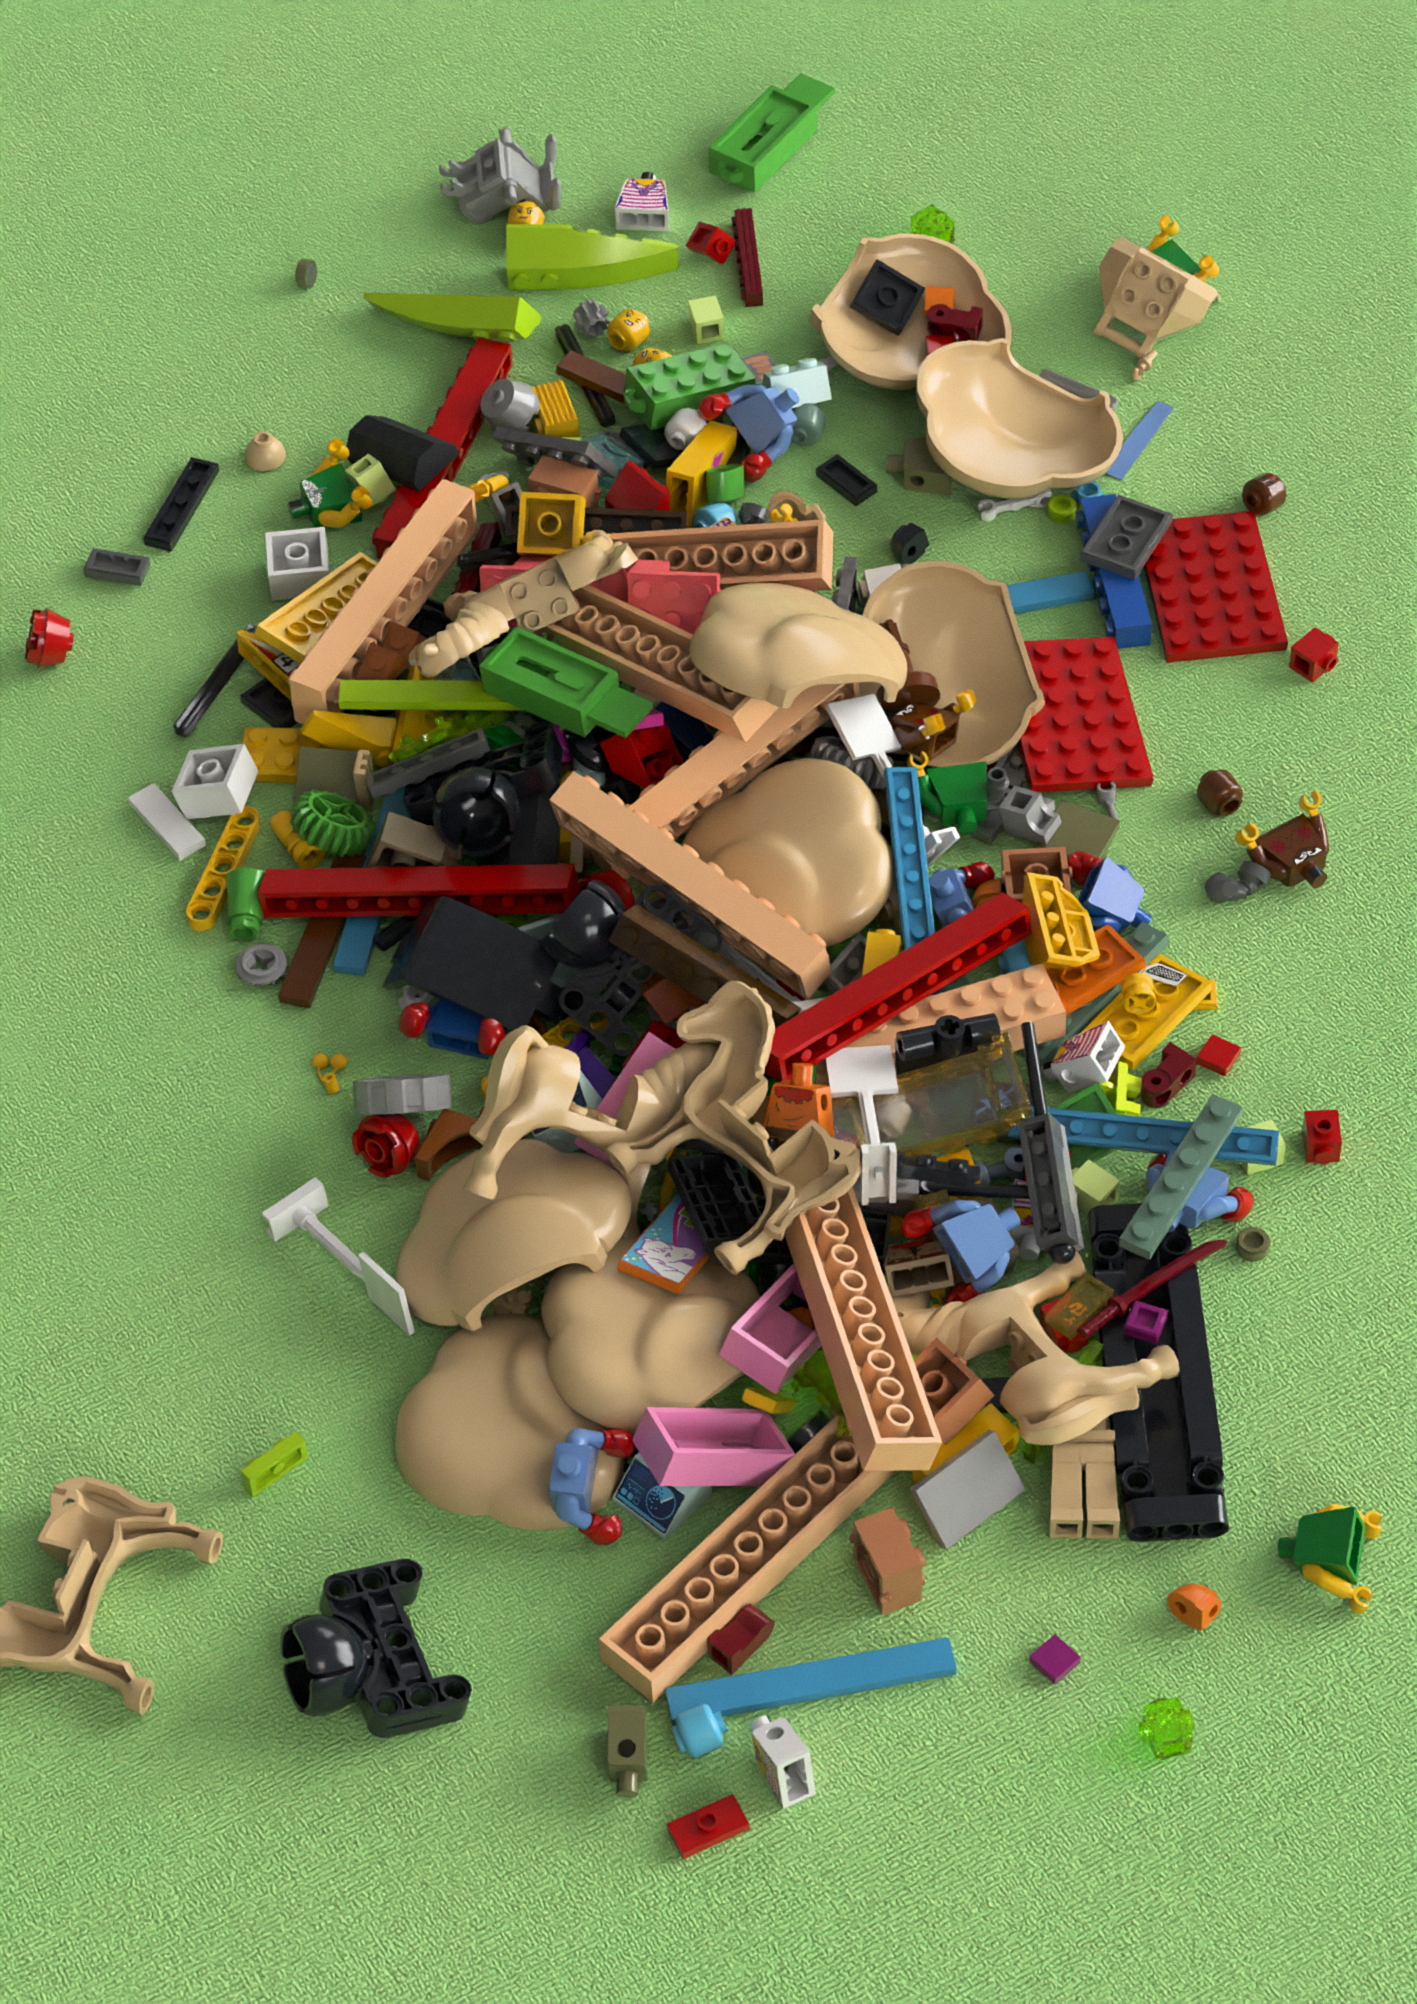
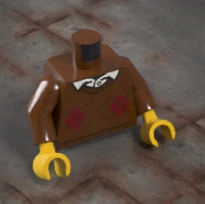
M968 689L958 693L955 696L958 704L951 703L943 709L918 703H910L899 712L885 709L884 713L902 746L901 749L919 757L921 751H924L928 756V760L931 761L953 745L957 738L961 712L970 711L976 703L973 690Z
M1316 790L1311 792L1313 805L1307 802L1305 794L1299 799L1300 808L1307 811L1309 816L1306 817L1302 813L1259 836L1257 826L1249 823L1244 826L1249 837L1246 836L1242 829L1236 832L1235 840L1238 844L1242 846L1247 845L1248 849L1246 852L1251 861L1267 869L1272 875L1271 879L1280 881L1287 887H1293L1306 880L1313 888H1318L1327 880V874L1323 869L1326 864V856L1329 853L1328 834L1322 813L1317 811L1322 798Z

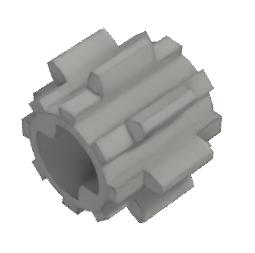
M592 300L584 303L581 302L578 308L574 310L573 317L576 320L574 326L579 334L584 332L587 337L595 338V336H601L605 329H608L610 322L606 316L609 313L603 304L598 306Z

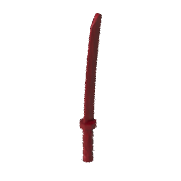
M1226 1240L1205 1242L1143 1279L1122 1295H1112L1104 1309L1100 1310L1098 1314H1095L1077 1329L1079 1336L1082 1339H1087L1114 1316L1122 1317L1127 1313L1128 1307L1134 1304L1135 1300H1140L1177 1274L1225 1248Z

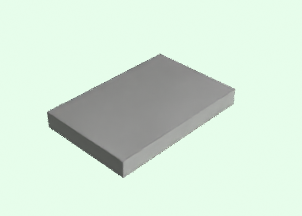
M988 1430L909 1490L941 1548L948 1549L1026 1489L996 1432Z

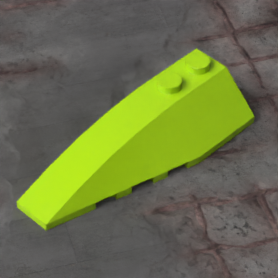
M508 224L506 225L508 290L592 288L656 276L679 269L678 244L646 238L635 241L626 238V235L615 233L614 237L599 234V230L589 228L587 232L572 230V225Z
M364 293L363 297L374 308L399 320L440 333L471 337L476 341L478 337L485 339L498 338L503 342L526 339L540 324L542 316L520 296Z

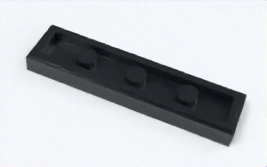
M193 457L190 458L144 536L145 545L172 552L218 474V463Z

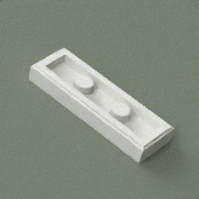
M155 783L128 797L129 805L179 861L206 846L202 835Z

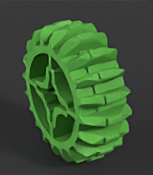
M312 789L311 792L306 791L302 796H299L293 806L290 821L293 825V831L299 834L300 839L307 840L309 846L314 845L319 851H327L330 855L336 853L340 857H343L345 854L350 857H354L355 854H362L373 839L376 824L372 820L373 816L366 812L367 808L359 806L356 800L352 801L347 798V795L341 796L336 791L330 793L326 789H323L321 792Z

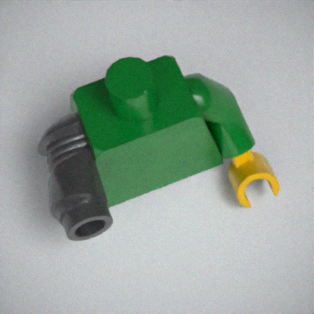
M924 751L920 753L922 765H916L913 762L912 754L908 757L907 766L917 767L921 804L930 813L938 816L943 825L958 824L961 833L969 834L977 829V822L984 821L987 812L999 809V806L1005 799L1004 794L1009 786V779L1006 771L1001 767L991 768L988 771V776L986 761L927 769V774H925L924 767L928 763L927 754Z

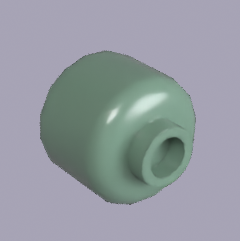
M812 403L792 408L791 410L797 417V422L792 427L793 435L791 441L803 446L816 443L826 425L824 412L816 404Z

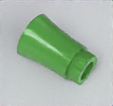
M237 868L230 871L225 877L228 901V934L233 939H239L244 942L256 939V935L260 932L263 912L257 893L265 874L260 870Z

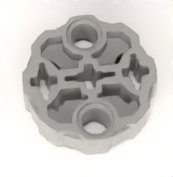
M450 1074L401 1075L353 1081L355 1114H399L452 1108Z

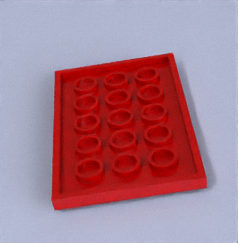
M1254 511L1173 519L1171 525L1144 565L1166 662L1287 650L1288 640Z
M1096 637L1024 641L1038 686L1042 690L1045 701L1043 708L1035 716L1031 717L1025 732L1018 741L1029 789L1035 792L1097 789L1098 784H1100L1101 789H1110V782H1114L1116 788L1152 786L1154 777L1115 638Z

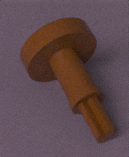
M888 619L885 623H880L879 625L891 633L899 643L906 657L908 668L906 682L903 688L898 691L895 702H886L884 700L883 685L879 687L876 698L883 711L889 709L899 712L910 703L934 707L940 699L936 678L927 672L914 671L909 656V647L901 641L896 622Z

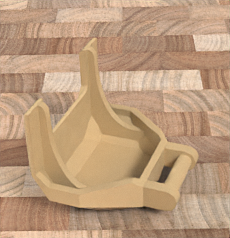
M1121 237L1110 246L1099 266L1105 312L1093 334L1100 338L1106 337L1136 354V358L1140 359L1150 353L1156 341L1200 324L1214 299L1221 301V296L1216 289L1190 273ZM1113 318L1146 335L1147 337L1143 344L1110 327L1109 325Z

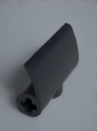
M991 1013L966 1019H960L953 1015H944L936 1021L935 1025L897 1032L895 1040V1070L897 1078L901 1080L990 1062L992 1060L991 1044L998 1043L1001 1040L1000 1025L996 1015Z

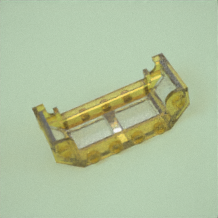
M1008 1032L992 1036L994 1044L983 1047V1044L977 1046V1052L896 1075L898 1084L897 1094L872 1096L880 1143L895 1142L896 1150L904 1152L905 1157L916 1158L917 1155H935L941 1152L953 1154L965 1149V1145L971 1143L987 1144L997 1139L998 1135L1006 1133L1017 1126L1018 1122L1033 1115ZM858 1097L831 1098L834 1138L853 1143L856 1147L866 1144Z

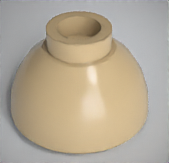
M265 431L255 434L245 451L246 463L249 467L258 471L273 470L279 467L286 458L282 443Z

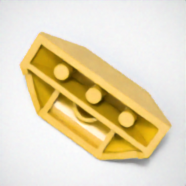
M1027 872L1022 903L1029 907L1032 934L1024 938L1030 965L1042 963L1044 968L1066 969L1098 960L1100 953L1089 912L1073 894L1063 888V883L1058 877Z

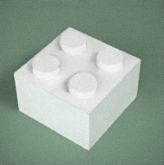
M325 527L265 533L268 580L272 601L294 599L330 573Z
M244 743L189 750L171 792L186 819L242 813L258 774V769Z

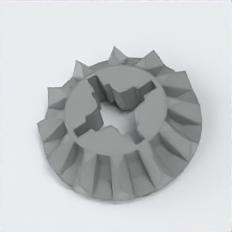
M266 943L249 946L239 954L236 960V971L239 979L245 980L248 986L257 984L260 988L266 983L274 985L276 979L284 978L285 969L288 968L284 952L277 946ZM256 961L263 966H267V970L262 971L261 968H257Z

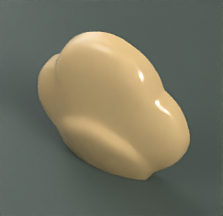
M893 234L881 239L863 237L850 266L821 306L814 305L809 318V323L820 334L832 358L853 377L883 389L907 390L916 388L919 368L927 357L925 337L930 335L927 331V316H924L926 289L899 336L849 307L873 263L878 259L924 288L926 286L955 288L953 309L970 312L972 306L983 308V327L978 341L988 343L991 340L1004 338L1010 341L1011 345L1012 329L1008 314L998 299L989 292L983 271L957 246L945 240L923 234Z
M1004 338L991 340L988 343L973 340L951 343L933 351L921 363L916 381V398L920 410L926 418L928 450L933 460L945 474L969 489L988 496L1020 499L1031 497L1047 489L1074 488L1093 482L1112 467L1119 455L1123 442V432L1117 415L1110 408L1109 394L1101 390L1097 396L1084 399L1039 377L1016 362L1010 351V341Z
M925 561L903 567L883 581L872 592L862 616L877 624L885 623L888 619L896 622L901 641L909 647V656L914 671L927 672L936 678L940 699L934 707L943 709L951 703L957 705L958 702L955 696L968 689L973 690L976 698V703L970 711L961 712L956 742L933 760H928L926 767L937 768L986 761L988 766L1006 755L1020 740L1031 717L1035 716L1045 705L1042 690L1038 686L1014 614L1007 584L995 580L987 581L986 577L976 570L959 563ZM859 682L860 695L857 697L875 694L876 696L877 690L882 684L877 682ZM902 749L888 752L908 756L912 754ZM912 754L913 759L922 764L920 757Z
M747 583L730 586L718 591L706 604L700 625L694 632L689 644V652L694 665L708 678L734 692L755 699L766 700L768 703L781 709L790 708L799 693L808 687L823 684L877 682L883 685L884 700L886 702H895L898 691L903 688L906 682L908 671L904 652L894 636L885 628L862 615L840 608L830 599L811 590L784 584Z
M816 758L797 759L778 764L760 773L742 791L719 800L705 810L692 824L681 845L687 844L699 854L698 858L706 864L709 861L715 863L723 870L724 876L729 880L737 879L741 881L755 898L763 897L774 906V911L781 916L787 914L799 923L800 929L808 935L810 932L817 934L826 943L825 947L840 943L867 926L886 903L893 883V854L890 845L880 832L881 813L875 795L869 786L849 768L828 760Z
M519 1139L506 1153L495 1173L498 1191L495 1199L492 1200L463 1188L468 1176L472 1172L474 1156L480 1149L454 1163L427 1191L420 1209L418 1223L405 1239L397 1258L396 1282L405 1291L409 1311L428 1323L445 1326L460 1324L465 1329L475 1331L482 1327L480 1318L486 1305L496 1297L569 1263L583 1264L588 1266L593 1272L604 1268L608 1257L607 1252L615 1246L623 1235L632 1209L630 1189L618 1171L597 1157L582 1153L561 1152L539 1140Z
M621 1237L615 1246L607 1252L608 1257L604 1268L596 1272L580 1263H569L556 1268L544 1291L541 1314L544 1327L551 1339L547 1353V1367L560 1396L573 1410L587 1419L609 1428H622L628 1432H636L646 1407L699 1408L711 1397L745 1374L719 1356L731 1327L760 1298L758 1286L745 1272L741 1271L734 1275L710 1257L683 1290L676 1294L617 1270L618 1260L637 1240V1238Z
M497 1314L480 1318L482 1327L475 1331H470L463 1327L459 1328L443 1342L433 1360L430 1372L409 1391L401 1405L395 1429V1455L401 1474L406 1482L424 1499L452 1513L488 1515L505 1525L526 1530H552L573 1526L557 1516L553 1510L549 1494L556 1443H565L568 1433L576 1428L593 1431L612 1428L587 1419L573 1410L560 1396L547 1367V1353L551 1339L544 1327L543 1319L524 1314ZM598 1449L589 1513H596L615 1494L623 1479L625 1458L628 1461L631 1455L624 1458L612 1457L607 1455L606 1451Z

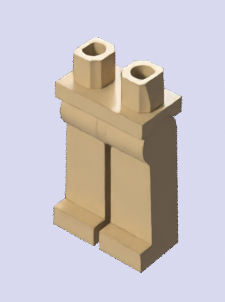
M1105 1418L1093 1429L1078 1437L1050 1446L1052 1474L1049 1538H1082L1081 1472H1085L1086 1538H1119L1120 1514L1114 1455L1115 1430L1110 1429L1108 1418ZM1058 1524H1075V1525L1072 1526L1071 1528H1062V1527H1060ZM1093 1524H1110V1526L1100 1529Z

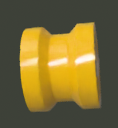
M1135 973L1122 980L1124 1008L1128 1012L1144 1014L1155 1007L1156 996L1153 992L1154 985L1150 976L1143 973Z

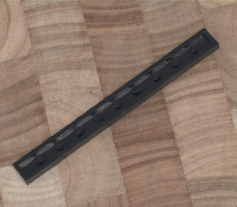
M774 1137L767 1139L773 1151L786 1142ZM690 1139L674 1147L727 1155L699 1139ZM835 1151V1159H837L840 1153ZM897 1151L896 1177L968 1187L980 1180V1167L969 1165V1161L964 1159H950L948 1162L937 1161V1157L933 1155H917L916 1158L905 1157L904 1152Z

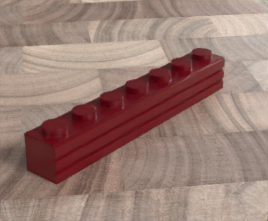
M752 208L735 209V217H731L732 227H735L733 229V238L737 239L735 251L739 252L736 253V262L740 263V265H737L738 276L742 275V277H739L740 288H743L741 289V300H745L746 307L763 306V289Z
M499 522L481 523L475 536L476 538L472 541V548L468 553L498 547L502 540ZM479 569L467 572L460 571L459 581L456 582V589L452 594L465 593L469 590L481 592Z

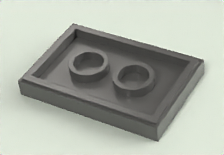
M1118 495L1080 552V561L1135 580L1171 525L1173 514Z

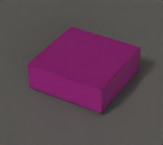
M1135 1300L1124 1326V1334L1157 1344L1168 1317V1310Z
M1056 1634L1029 1656V1662L1054 1685L1078 1666L1081 1661V1657Z

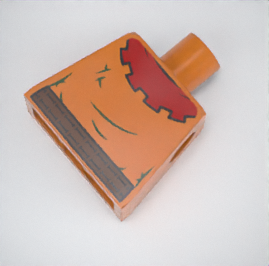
M793 1063L792 1080L773 1084L763 1124L769 1137L789 1139L813 1119L834 1138L831 1089L828 1085L812 1083V1064Z

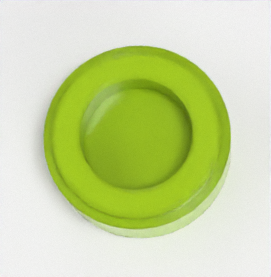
M1056 495L1049 499L1047 503V516L1049 519L1056 523H1068L1075 518L1077 503L1072 497Z

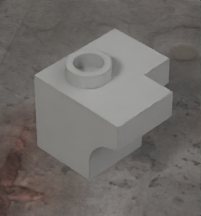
M1014 786L999 806L1005 833L1046 845L1061 825L1060 815L1053 812L1056 809L1054 800L1042 797V794L1039 792Z

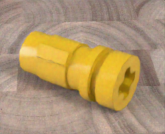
M282 810L276 813L270 821V826L278 839L288 849V854L299 868L312 869L319 865L325 856V851H319L316 846H309L307 840L299 838V834L293 831V825L290 823L292 818L290 811Z

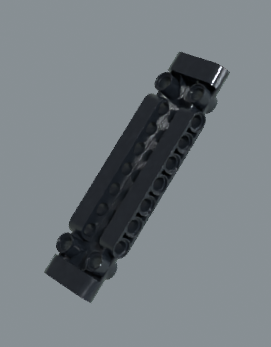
M1142 1203L1102 1205L1092 1208L1088 1212V1223L1093 1255V1289L1106 1297V1300L1096 1309V1314L1107 1306L1108 1299L1112 1295H1122L1143 1279L1191 1251L1192 1240L1188 1233V1227L1178 1223L1173 1232H1167L1151 1259L1148 1260L1119 1246V1238ZM1196 1264L1138 1300L1139 1302L1168 1310V1317L1157 1344L1124 1334V1326L1133 1304L1128 1307L1125 1315L1122 1317L1114 1316L1103 1327L1098 1329L1103 1367L1136 1363L1141 1359H1147L1152 1349L1160 1345H1168L1174 1351L1179 1363L1180 1371L1178 1376L1171 1379H1161L1149 1388H1137L1139 1394V1407L1137 1409L1124 1410L1109 1416L1110 1429L1115 1430V1472L1120 1477V1499L1123 1504L1127 1538L1135 1542L1215 1538L1226 1534L1229 1530L1223 1487L1222 1444ZM1205 1482H1206V1483H1210V1484H1213V1485L1208 1486V1485H1204V1484H1202V1483H1205ZM1136 1486V1487H1140V1488H1143V1489H1139V1490H1138V1489H1133V1488H1131V1487Z

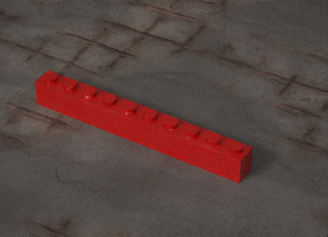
M478 337L474 347L469 348L464 366L458 369L456 382L453 387L448 388L444 405L438 408L433 426H429L426 431L429 435L454 444L460 454L419 492L404 485L396 488L394 500L391 506L385 509L383 522L379 528H375L372 536V544L376 547L377 558L382 559L385 549L392 546L397 539L399 531L408 525L415 510L421 508L427 500L429 492L435 489L442 479L450 482L454 481L486 419L481 411V400L484 392L495 381L506 379L513 366L511 344Z
M574 864L266 869L257 894L264 918L418 916L424 904L440 896L449 897L488 915L563 914L578 896L580 888Z
M1002 892L775 1028L772 1048L764 1073L778 1082L791 1080L793 1063H808L813 1066L1032 934L1029 907Z

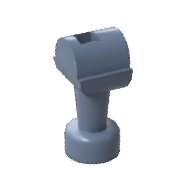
M1013 1146L1005 1152L1004 1160L992 1165L985 1166L983 1162L974 1163L975 1166L980 1167L981 1184H990L991 1179L1007 1176L1014 1182L1015 1179L1023 1181L1025 1167L1022 1147L1014 1148Z

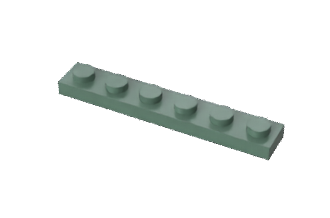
M1144 922L1125 939L1145 959L1146 966L1169 944L1167 934ZM1121 983L1066 1016V1036L1037 1044L1040 1066L1043 1067L1044 1063L1054 1059L1061 1044L1066 1039L1082 1032L1121 992ZM1024 1048L1020 1049V1055L1026 1058Z
M1215 1094L1211 1095L1119 1238L1120 1247L1148 1260L1151 1259L1242 1116V1106Z

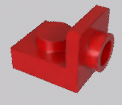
M699 221L685 246L693 252L709 256L717 263L724 264L736 240L720 228Z

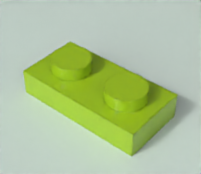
M295 1431L288 1437L279 1439L262 1456L250 1460L245 1468L241 1470L244 1489L254 1498L308 1459L305 1439Z

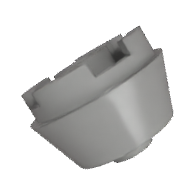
M500 379L492 383L484 392L481 400V411L493 431H495L496 427L526 432L529 429L526 426L527 423L531 420L533 413L538 415L540 408L539 398L534 394L530 385L507 379Z

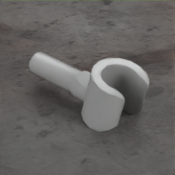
M1110 782V790H1103L1100 784H1098L1097 801L1101 805H1105L1109 817L1118 819L1114 807V802L1116 801L1115 783Z

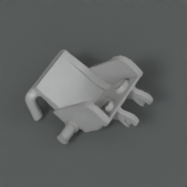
M502 127L499 130L500 140L496 139L477 149L475 156L458 163L449 160V167L451 169H446L443 165L439 166V172L442 176L457 179L450 180L452 188L441 184L442 193L448 196H457L459 198L460 211L468 220L477 224L488 222L493 219L494 215L524 199L535 203L543 212L557 210L561 204V182L558 178L554 177L556 139L553 134L546 138L545 161L542 166L538 167L527 156V153L515 141H512L511 130L507 127Z

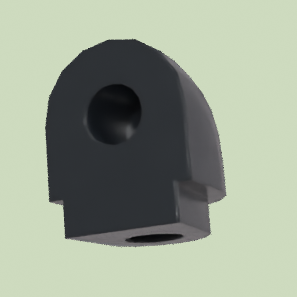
M913 523L901 525L891 537L890 542L893 556L899 562L910 565L918 560L929 546L925 530Z

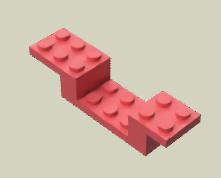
M522 556L512 566L482 565L479 568L480 590L483 591L508 577L541 564L553 557ZM638 559L627 568H621L618 572L588 585L688 633L694 634L700 625L706 604L715 593L720 591V573L670 571L668 560ZM515 618L508 621L509 628L518 627Z

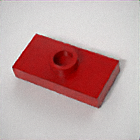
M734 1794L667 1823V1830L683 1859L750 1829L749 1822Z

